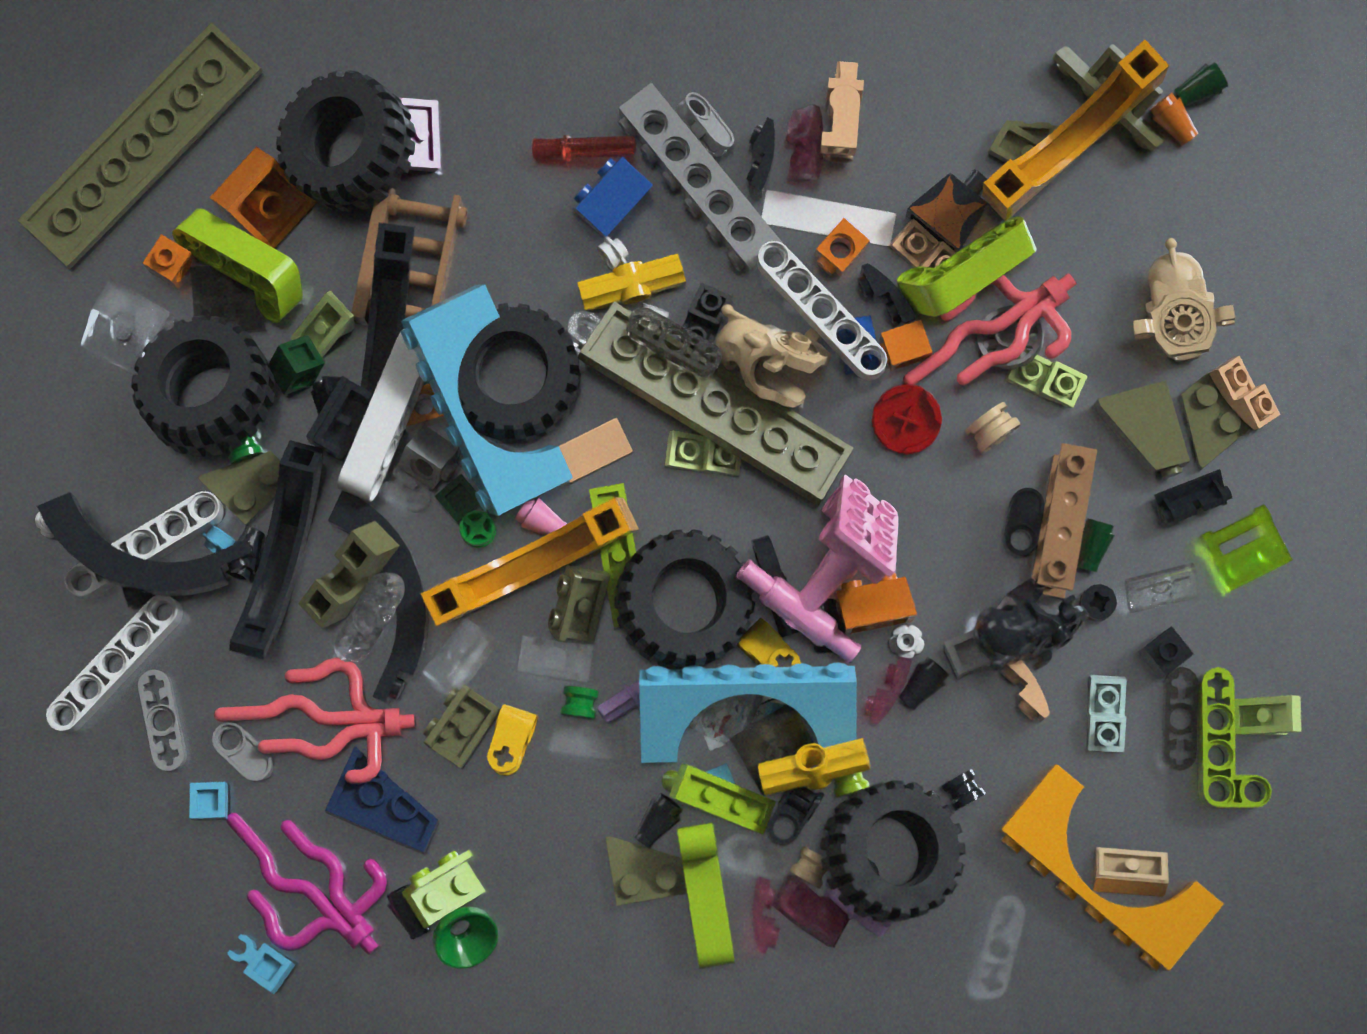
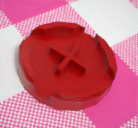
M906 383L893 386L882 393L874 405L872 414L874 433L882 445L894 452L907 455L921 452L933 444L940 432L942 424L940 405L932 393L919 385Z

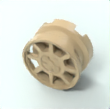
M1005 402L987 411L965 430L968 436L976 434L974 439L978 443L976 447L981 454L991 450V447L1000 444L1012 434V429L1017 430L1021 426L1016 417L1012 418L1008 412H1004L1008 407Z

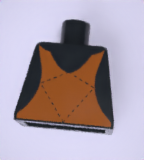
M975 169L969 173L963 182L949 173L908 207L905 217L909 220L915 219L939 242L944 241L957 253L964 248L986 210L987 202L979 194L982 192L983 183L987 178Z

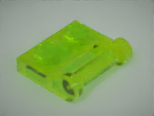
M1264 504L1254 508V513L1214 533L1208 531L1200 535L1201 542L1228 593L1293 560L1273 523L1268 508ZM1260 525L1264 533L1263 536L1223 555L1219 545Z

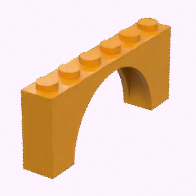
M1146 39L1142 41L1118 63L1111 75L1095 93L1058 128L1015 160L1009 159L983 183L982 197L1006 222L1162 84L1169 64Z
M613 498L583 513L577 519L546 536L477 569L451 578L421 593V596L436 626L451 623L639 530L625 499Z
M1058 764L1052 765L998 830L1004 835L1001 842L1014 853L1018 854L1021 850L1032 859L1029 865L1041 876L1046 877L1049 873L1059 882L1056 888L1067 898L1073 901L1077 897L1086 904L1087 907L1084 912L1099 924H1102L1105 920L1115 929L1112 935L1124 946L1129 948L1133 944L1143 952L1140 959L1156 972L1159 968H1162L1164 971H1170L1224 903L1197 881H1190L1184 889L1170 899L1143 908L1117 905L1093 892L1075 870L1067 844L1069 815L1077 796L1084 786Z

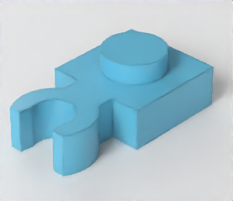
M240 934L238 938L245 942L246 951L238 955L229 950L228 956L238 963H249L243 973L269 992L275 994L296 964L266 943H263L260 949L257 950L253 939Z

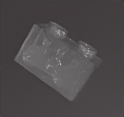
M718 663L717 666H716V668H720L721 666H724V665ZM745 694L721 699L702 710L691 721L690 728L709 739L737 749L731 738L750 728L764 696Z

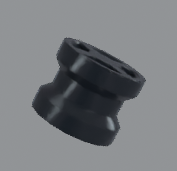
M1096 584L1083 592L1078 605H1083L1090 614L1087 620L1101 622L1111 616L1116 610L1117 598L1111 588L1106 585Z
M972 769L941 786L943 791L949 793L953 799L952 807L955 811L986 794L983 787L977 786L974 780L975 773Z

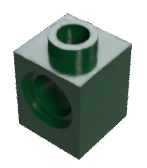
M306 335L278 345L269 364L275 382L282 393L286 395L311 386L325 365V361L310 337Z

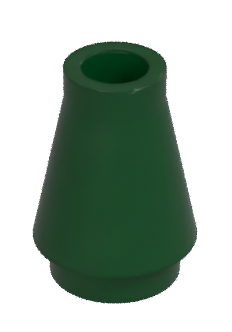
M1216 62L1209 66L1205 63L1181 86L1174 89L1177 98H1181L1184 107L1192 103L1223 94L1222 90L1229 85Z
M1087 518L1083 530L1077 567L1094 572L1098 571V567L1115 537L1112 534L1113 525Z

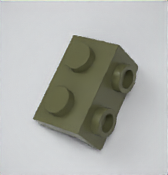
M566 565L564 575H560L557 582L556 592L559 597L556 609L553 608L550 611L548 618V628L558 642L565 643L566 638L594 642L610 579L608 572Z
M463 684L460 690L456 687L453 688L443 704L447 707L446 711L440 719L434 717L423 733L427 737L424 741L425 745L461 769L501 710L465 684Z

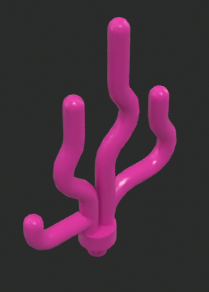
M237 813L228 814L227 824L259 860L261 874L267 884L276 891L303 894L323 915V917H318L308 923L295 936L289 937L281 932L277 914L268 901L257 890L249 891L247 900L263 918L266 935L275 946L287 951L299 950L320 932L333 930L339 933L353 950L360 946L367 955H370L379 947L371 937L375 930L362 916L381 898L387 885L386 874L374 859H367L363 865L364 870L373 880L371 888L356 902L351 904L343 894V869L337 856L326 848L312 844L291 820H285L281 823V831L308 859L323 863L329 870L328 888L332 904L311 882L302 879H286L278 875L275 870L273 856L267 846Z

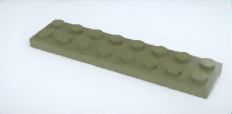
M211 22L18 219V222L70 270L263 72L261 67Z
M613 302L579 352L578 359L817 506L821 503L854 449L788 407L775 401L759 398L745 386L744 380L616 302Z

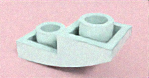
M1089 676L1088 751L1124 752L1127 679L1124 676Z

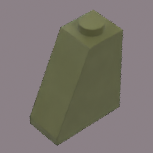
M1166 380L1098 398L1095 402L1094 407L1098 415L1150 475L1161 473L1162 478H1168L1183 472L1181 467H1185L1190 462Z

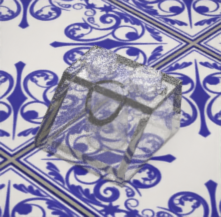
M110 278L92 307L81 345L128 373L138 375L134 366L138 357H144V347L149 341L153 343L158 338L156 334L164 328L166 331L173 328V323L178 320L168 310Z

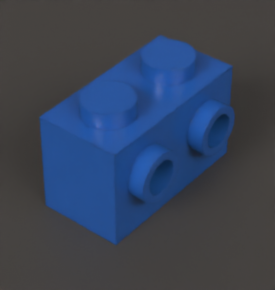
M623 156L618 157L615 161L610 157L596 172L600 178L591 187L586 183L573 198L577 203L572 210L601 237H607L653 186Z

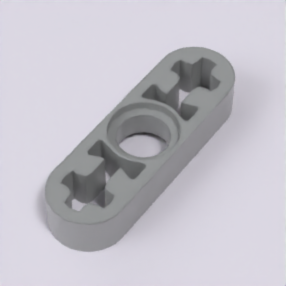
M149 670L140 677L138 691L152 759L159 769L175 772L184 766L187 752L173 684L170 677L164 672ZM156 677L158 681L164 682V687L159 689V696L162 701L168 699V705L158 704L151 708L149 707V702L156 703L154 692L147 691L146 686L152 684L151 678ZM159 711H167L172 717V724L165 731H158L153 725V717ZM175 733L176 739L168 740L171 750L178 751V756L173 758V764L169 765L168 761L161 760V755L166 753L165 742L160 741L157 743L156 737H169Z

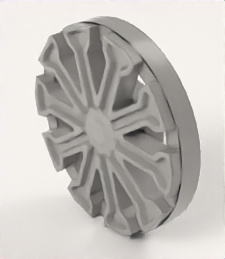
M1013 306L998 308L987 315L983 321L994 320ZM1039 320L1035 322L1029 332V337L1037 336L1035 341L1028 340L1026 348L1032 350L1029 353L1024 351L1019 356V359L1007 364L996 365V367L1016 369L1020 366H1026L1034 360L1043 347L1044 333ZM1013 323L1007 329L997 334H977V342L982 355L984 356L988 353V350L997 348L995 351L1008 348L1014 341L1018 323ZM987 336L995 338L989 341H984V338Z

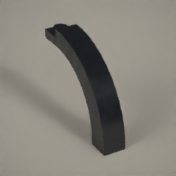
M378 223L371 304L361 387L372 394L375 392L401 330L404 329L401 321L406 317L415 227Z
M289 440L279 463L275 500L264 549L247 602L230 639L229 651L264 660L270 644L275 642L292 595L311 526L320 482L323 448Z
M342 490L328 519L332 526L350 534L352 530L376 521L400 545L383 567L394 594L397 624L391 655L372 696L376 700L389 705L391 699L397 700L405 685V680L401 679L403 673L417 678L423 662L428 638L429 615L421 593L426 590L412 553L388 520L359 497Z
M71 492L37 506L45 524L54 537L81 564L107 581L140 593L182 596L212 591L229 585L224 571L229 569L231 573L243 570L251 565L249 560L256 558L252 545L246 539L218 552L194 560L181 562L146 560L123 552L106 542L91 526L77 498Z

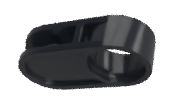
M1033 488L1018 490L1011 498L1003 545L1005 550L1016 558L1029 556L1036 549L1044 512V499ZM1024 531L1029 535L1030 545L1027 549L1018 550L1012 546L1011 536L1014 532Z

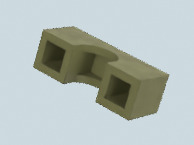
M376 521L352 530L334 554L340 562L328 574L316 579L298 604L321 628L346 618L400 545Z

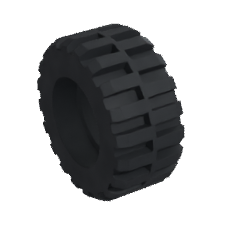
M340 70L328 73V78L321 75L311 81V86L308 88L303 86L296 93L298 95L293 103L289 101L285 108L287 111L285 119H280L278 130L281 131V136L276 137V149L281 152V154H278L280 168L284 170V176L291 184L296 186V189L329 209L353 212L356 210V207L360 210L373 206L372 201L376 200L380 203L389 196L387 192L391 188L396 190L402 182L399 179L403 172L408 173L411 162L408 160L410 155H414L416 143L411 140L416 135L415 125L410 121L411 113L402 104V100L368 75H362L358 71L348 70L345 73ZM364 116V135L356 152L345 162L329 167L328 148L336 131L347 121Z
M509 303L498 304L499 309L496 310L500 317L485 326L474 337L462 358L458 374L459 400L464 415L476 432L481 431L485 433L486 437L497 440V438L505 439L507 443H517V439L523 438L530 441L537 439L536 435L544 431L548 434L554 430L555 424L560 419L564 421L570 413L569 408L571 404H575L578 396V384H580L578 356L571 337L566 334L564 327L558 320L553 321L549 318L547 312L541 309L537 311L531 310L529 305L521 303L518 304V307H509ZM506 343H523L533 347L543 358L546 367V377L541 390L531 399L519 404H503L493 400L484 391L480 382L482 361L489 352Z
M204 315L194 316L190 322H186L184 319L173 323L174 327L166 331L164 328L157 333L158 338L153 343L149 341L144 347V357H138L134 366L138 375H133L131 380V388L134 390L132 396L134 405L139 410L140 416L159 440L166 446H171L174 451L181 454H187L189 451L194 457H204L206 452L209 451L213 456L223 454L224 448L231 446L232 449H235L242 445L241 440L247 435L251 438L258 431L256 425L259 422L264 423L269 415L266 406L273 404L275 395L271 390L275 386L274 375L270 371L271 366L249 333L244 332L241 326L233 321L226 322L224 318L211 316L208 321ZM210 366H226L230 368L226 385L215 398L195 407L177 405L182 386L194 373Z
M681 529L670 531L667 535L662 536L660 534L643 545L624 566V571L618 578L616 585L618 594L614 598L615 608L619 611L617 621L620 629L624 628L628 635L625 639L631 646L635 644L641 650L639 654L645 659L652 658L658 661L657 665L666 668L676 666L677 669H683L692 665L702 667L719 659L733 649L741 641V636L747 632L751 624L749 621L750 615L755 610V601L751 598V594L755 591L736 578L739 569L745 561L740 564L735 557L738 552L731 545L726 548L720 544L721 538L713 534L710 537L703 536L702 531L693 529L689 533H683ZM677 567L693 569L702 574L711 584L716 596V612L712 620L704 628L690 633L679 632L667 626L656 613L652 600L653 588L658 578L670 569Z
M903 780L881 782L849 795L848 800L842 801L834 809L836 815L828 818L824 828L829 833L828 836L821 838L820 849L827 850V858L821 859L822 870L829 869L832 878L826 881L830 889L838 888L842 893L838 900L844 906H855V914L861 917L872 916L873 921L878 922L903 921L927 914L929 910L938 908L945 902L944 896L952 894L958 884L954 881V877L961 876L964 869V864L959 862V856L966 854L965 843H959L957 835L963 833L960 823L953 824L950 816L954 812L948 804L944 806L938 804L940 796L931 790L924 793L922 792L923 785L914 782L905 785ZM883 818H892L902 823L912 833L917 843L919 853L918 866L911 880L903 885H892L881 879L871 867L867 857L866 842L869 831L876 821Z

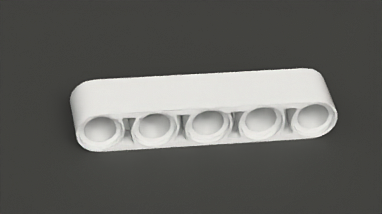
M778 241L765 243L760 248L757 264L760 273L857 376L867 381L879 378L887 364V354L884 349L783 243ZM773 252L778 253L783 258V263L774 268L769 267L764 262V257ZM793 278H801L806 282L808 288L802 293H795L789 289L788 283ZM823 303L828 305L832 314L825 319L817 318L812 312V308L816 304ZM841 329H849L855 334L856 340L851 344H842L837 339L836 334ZM868 354L874 355L880 361V366L875 370H867L862 366L860 359Z
M401 332L388 358L337 482L338 489L370 502L375 499L424 385V381L416 368V363L419 362L414 349H408L401 336Z
M208 491L195 493L111 545L130 555L146 560L158 561L200 536L203 532L208 531L212 525H218L225 515L224 505L214 494ZM206 501L214 502L215 510L213 514L209 517L201 518L198 514L200 505ZM182 519L184 522L183 531L177 536H170L168 533L169 524L173 520ZM151 537L153 540L152 550L147 554H139V542L143 538ZM81 563L73 566L65 576V585L68 591L83 600L94 599L116 586V584L103 579ZM83 574H90L92 578L91 586L85 591H79L77 588L78 578Z
M155 595L50 704L46 714L49 725L55 730L64 733H73L81 729L179 625L183 618V609L179 602L170 596ZM164 603H170L173 609L172 615L167 620L159 621L156 615L158 607ZM139 629H145L148 634L146 643L143 646L135 647L132 643L133 634ZM114 655H120L123 659L121 670L116 673H110L107 667L109 659ZM89 681H96L98 693L94 698L87 700L83 695V688ZM71 707L74 714L73 720L68 725L62 726L58 720L59 713L63 708Z

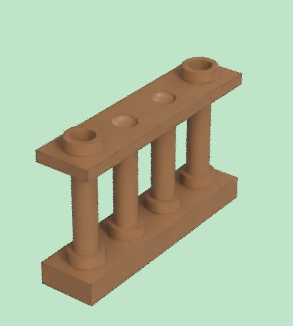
M393 188L387 192L389 196L380 203L374 200L351 311L354 315V323L368 325L378 223L389 224L390 216H396L397 213L448 222L444 242L414 236L413 250L441 255L438 275L411 271L409 282L410 285L435 289L431 306L444 300L458 228H464L467 219L468 208L463 207L461 196H453L451 208L399 199V195L395 194V189ZM407 305L405 319L427 308Z
M1062 443L1060 454L1052 456L1043 518L1031 579H1037V585L1045 586L1042 596L1063 600L1066 590L1073 591L1097 449Z

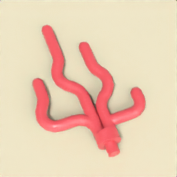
M1069 273L1060 280L1052 276L1037 289L1023 292L1015 288L1010 280L1002 275L991 284L995 285L1007 299L1016 305L994 320H972L956 326L949 333L944 345L937 352L904 376V384H917L948 361L956 353L961 341L966 336L971 334H997L1007 329L1017 320L1019 322L1016 327L1013 343L1004 350L985 354L957 375V382L960 385L965 386L992 366L1007 364L1017 359L1027 346L1031 327L1042 317L1058 335L1057 339L1045 349V355L1049 359L1058 357L1069 347L1072 338L1068 324L1054 308L1070 298L1067 291L1077 284ZM977 293L948 313L940 315L941 319L950 321L973 303Z
M338 657L327 659L313 668L288 670L284 677L288 683H308L319 681L333 672H343L349 680V697L355 711H323L308 698L290 694L281 696L267 705L223 707L216 709L214 712V718L217 721L226 722L273 718L287 709L294 708L301 710L311 720L320 725H352L341 730L328 744L323 746H315L302 739L293 738L262 740L258 744V750L262 754L298 753L311 760H325L338 754L351 740L367 738V766L363 769L347 771L345 780L349 784L369 782L377 776L382 763L381 737L401 736V729L415 728L414 714L400 715V708L375 709L370 707L364 699L361 671L355 663Z

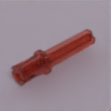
M565 134L563 138H534L532 142V154L535 161L563 159L565 162H570L573 158L632 157L636 153V140L633 136L570 138L568 134Z

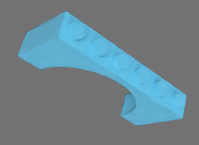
M482 284L474 285L402 320L401 323L404 329L401 330V336L408 349H414L419 362L416 363L417 371L425 383L428 381L434 392V395H431L432 403L438 414H444L449 427L446 428V433L454 447L459 446L464 457L460 461L466 476L469 479L473 478L479 491L475 492L479 505L484 511L488 510L490 514L499 516L573 479L559 446L547 445L543 448L527 452L505 451L483 439L473 429L464 415L458 394V374L462 358L474 337L485 326L500 317L486 285Z
M800 663L791 667H775L770 664H761L755 668H739L735 665H724L720 668L704 669L700 666L692 665L683 669H667L662 666H653L647 670H639L641 763L677 762L679 744L690 722L709 705L727 697L745 694L768 696L794 708L809 723L815 733L818 745H821L823 748L856 740L857 680L855 666L832 663L828 666L812 667L811 665Z

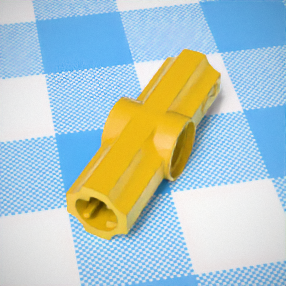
M677 253L646 263L641 261L629 262L615 267L611 273L579 281L577 284L585 312L608 307L613 302L628 305L646 300L651 297L652 293L686 284V279Z
M863 738L824 748L815 743L802 746L796 755L758 764L759 776L765 795L807 786L813 790L827 787L834 778L867 771L871 767Z

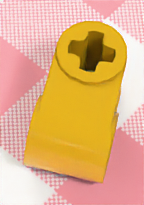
M761 617L741 636V641L737 644L757 665L770 664L778 667L777 660L779 659L784 662L791 659V666L801 663L798 654Z
M503 704L487 754L488 763L497 774L509 776L519 770L527 745H529L536 727L537 714ZM506 750H509V754L513 758L512 763L505 762L504 766L500 767V762L496 758L497 754L503 755Z

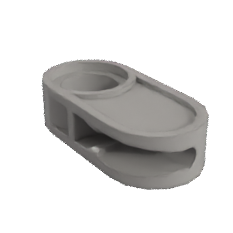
M688 93L676 106V112L711 156L721 157L734 144V137L730 129L710 103L700 94Z
M227 722L215 729L212 736L214 748L243 777L255 782L264 781L270 777L274 769L273 757L270 754L260 753L258 750L259 742L243 727L236 723ZM232 729L239 734L240 742L236 748L227 750L221 745L220 739L226 730Z

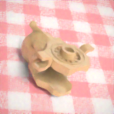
M1168 238L1165 241V247L1169 250V253L1158 257L1152 263L1149 270L1148 279L1151 301L1145 304L1148 319L1133 321L1135 340L1155 336L1157 345L1168 358H1172L1176 362L1199 359L1204 352L1210 351L1217 333L1216 326L1235 324L1233 305L1214 309V295L1211 292H1207L1206 282L1203 278L1199 262L1187 253L1176 252V240Z
M724 305L721 311L724 316L728 317V323L719 332L715 344L716 355L722 365L728 370H733L738 365L742 378L745 381V386L759 398L775 401L783 406L793 408L804 403L806 397L804 390L791 382L782 367L785 364L791 368L811 374L821 365L828 366L832 355L818 343L821 336L813 328H810L803 335L800 332L779 329L772 324L764 325L733 310L731 305ZM759 361V365L755 371V365Z

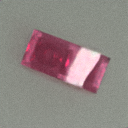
M816 104L793 110L788 120L785 142L794 146L795 149L790 158L787 179L796 184L820 178L824 154L820 153L824 128L821 109Z
M898 656L895 664L889 663L885 684L891 685L890 691L877 688L874 696H867L864 716L870 717L868 726L876 727L895 704L905 685L912 659Z
M787 876L772 903L774 908L799 928L823 944L833 948L850 920L848 919L849 916L829 897H819L798 876Z
M757 876L752 905L753 931L758 952L766 954L768 947L775 949L780 928L774 926L775 918L762 915L764 908L771 910L776 889L770 887L771 879Z

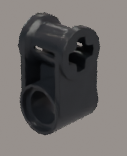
M805 786L786 790L778 802L779 806L768 823L767 836L769 840L779 847L791 845L799 836L806 822H809L825 794L822 792L815 793ZM785 820L792 825L793 834L790 838L781 839L775 835L773 826L777 821Z

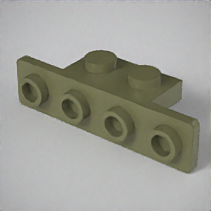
M1113 44L1107 48L1091 68L1067 46L1058 50L1052 58L1057 62L1059 71L1069 78H1074L1082 86L1083 93L1090 98L1126 55ZM1159 86L1116 123L1124 125L1133 134L1132 138L1139 146L1152 152L1159 148L1166 139L1142 115L1164 92Z

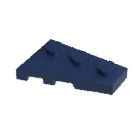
M354 746L325 812L424 855L437 827L438 819L409 793L392 781L381 769L377 776L369 782L361 784H349L346 782L345 774L347 771L363 769L367 766V757Z

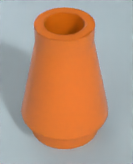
M1173 93L1168 94L1149 109L1154 115L1152 119L1172 135L1181 146L1198 134L1181 98H1176Z

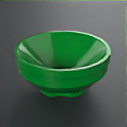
M462 907L448 913L440 920L433 933V946L438 958L445 965L457 969L473 967L483 962L493 952L498 941V928L495 922L484 910L476 907ZM463 920L469 922L465 932L458 935L450 933L452 926L456 922Z

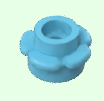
M214 525L211 526L207 533H202L206 539L203 545L213 553L232 546L236 542L230 535Z

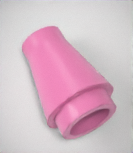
M539 497L523 503L514 518L521 523L520 527L543 536L567 524Z

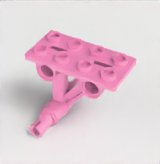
M844 475L840 480L839 487L828 498L822 508V513L831 520L823 528L818 539L829 548V551L800 592L783 578L771 577L753 563L751 559L747 560L739 569L736 578L760 595L761 603L782 617L789 626L800 631L816 646L825 645L842 658L845 663H850L859 653L861 645L839 630L837 621L821 609L820 606L846 578H852L858 571L874 584L880 582L886 575L891 577L894 574L896 568L898 516L897 511L891 504L884 500L878 501L873 497L863 482L858 479L852 480L847 475Z

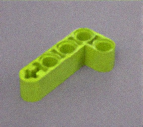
M197 208L172 231L175 242L190 251L195 258L254 290L257 308L269 321L278 323L303 300L300 272L291 258L202 208Z
M1021 216L1012 217L1006 222L999 223L935 268L919 266L903 272L898 276L897 283L914 313L928 316L943 315L1035 253L1036 247L1024 218Z
M1212 668L1203 673L1197 681L1199 799L1203 805L1213 809H1253L1262 807L1271 798L1272 789L1269 782L1262 776L1236 775L1235 687L1233 676L1224 668ZM1216 676V681L1223 683V688L1216 692V701L1224 700V704L1215 703L1207 705V701L1215 699V689L1208 687V681ZM1211 711L1219 712L1224 718V725L1220 730L1213 729L1208 724L1207 719ZM1212 746L1219 747L1224 752V762L1220 766L1212 764L1208 758V752ZM1213 782H1218L1224 787L1225 796L1220 802L1214 801L1209 796V786ZM1249 782L1255 783L1260 788L1261 795L1256 802H1251L1245 796L1244 790Z
M713 823L677 828L699 968L735 963Z

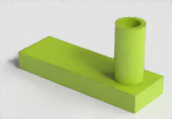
M683 763L679 771L669 770L662 777V786L665 790L670 791V798L764 835L776 801Z

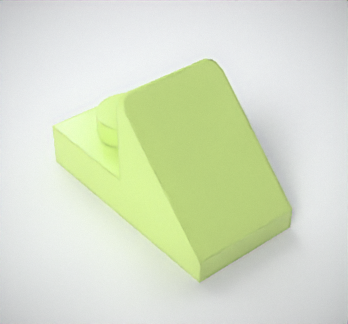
M330 290L325 293L290 339L294 340L308 335L321 357H323L340 336L353 331L355 328L354 315Z
M1289 695L1235 699V735H1287L1288 733L1301 732L1300 696Z

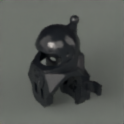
M1030 578L1008 592L997 608L990 607L979 614L973 631L974 638L980 651L987 658L992 659L990 667L994 671L1001 670L1003 665L1008 662L1019 661L1029 655L1035 658L1038 657V662L1034 666L1039 669L1047 665L1052 659V649H1060L1074 638V634L1090 614L1083 605L1072 606L1073 601L1076 599L1074 595L1062 600L1058 606L1059 614L1047 613L1036 604L1037 600L1042 596L1045 586L1037 585V579Z

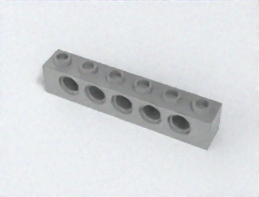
M652 82L619 107V117L621 119L618 123L629 138L634 135L643 145L639 149L648 162L651 164L658 163L664 171L661 176L666 184L673 191L678 188L686 198L683 200V203L688 211L695 218L700 215L706 222L705 231L716 244L722 242L729 250L726 256L738 271L743 268L748 275L758 269L757 260L760 248L769 241L781 243L782 241ZM650 122H659L664 127L662 132L656 135L645 131L646 125ZM679 148L686 155L680 161H672L667 158L666 154L670 149ZM699 174L707 179V183L701 188H694L688 183V179L693 175ZM715 201H723L728 205L729 209L726 213L717 215L709 207ZM743 227L750 232L751 236L746 241H737L732 237V231ZM777 253L767 254L764 257V262H767Z

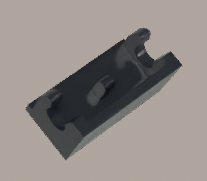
M342 376L306 435L308 443L315 447L323 448L324 452L343 461L354 442L373 394Z

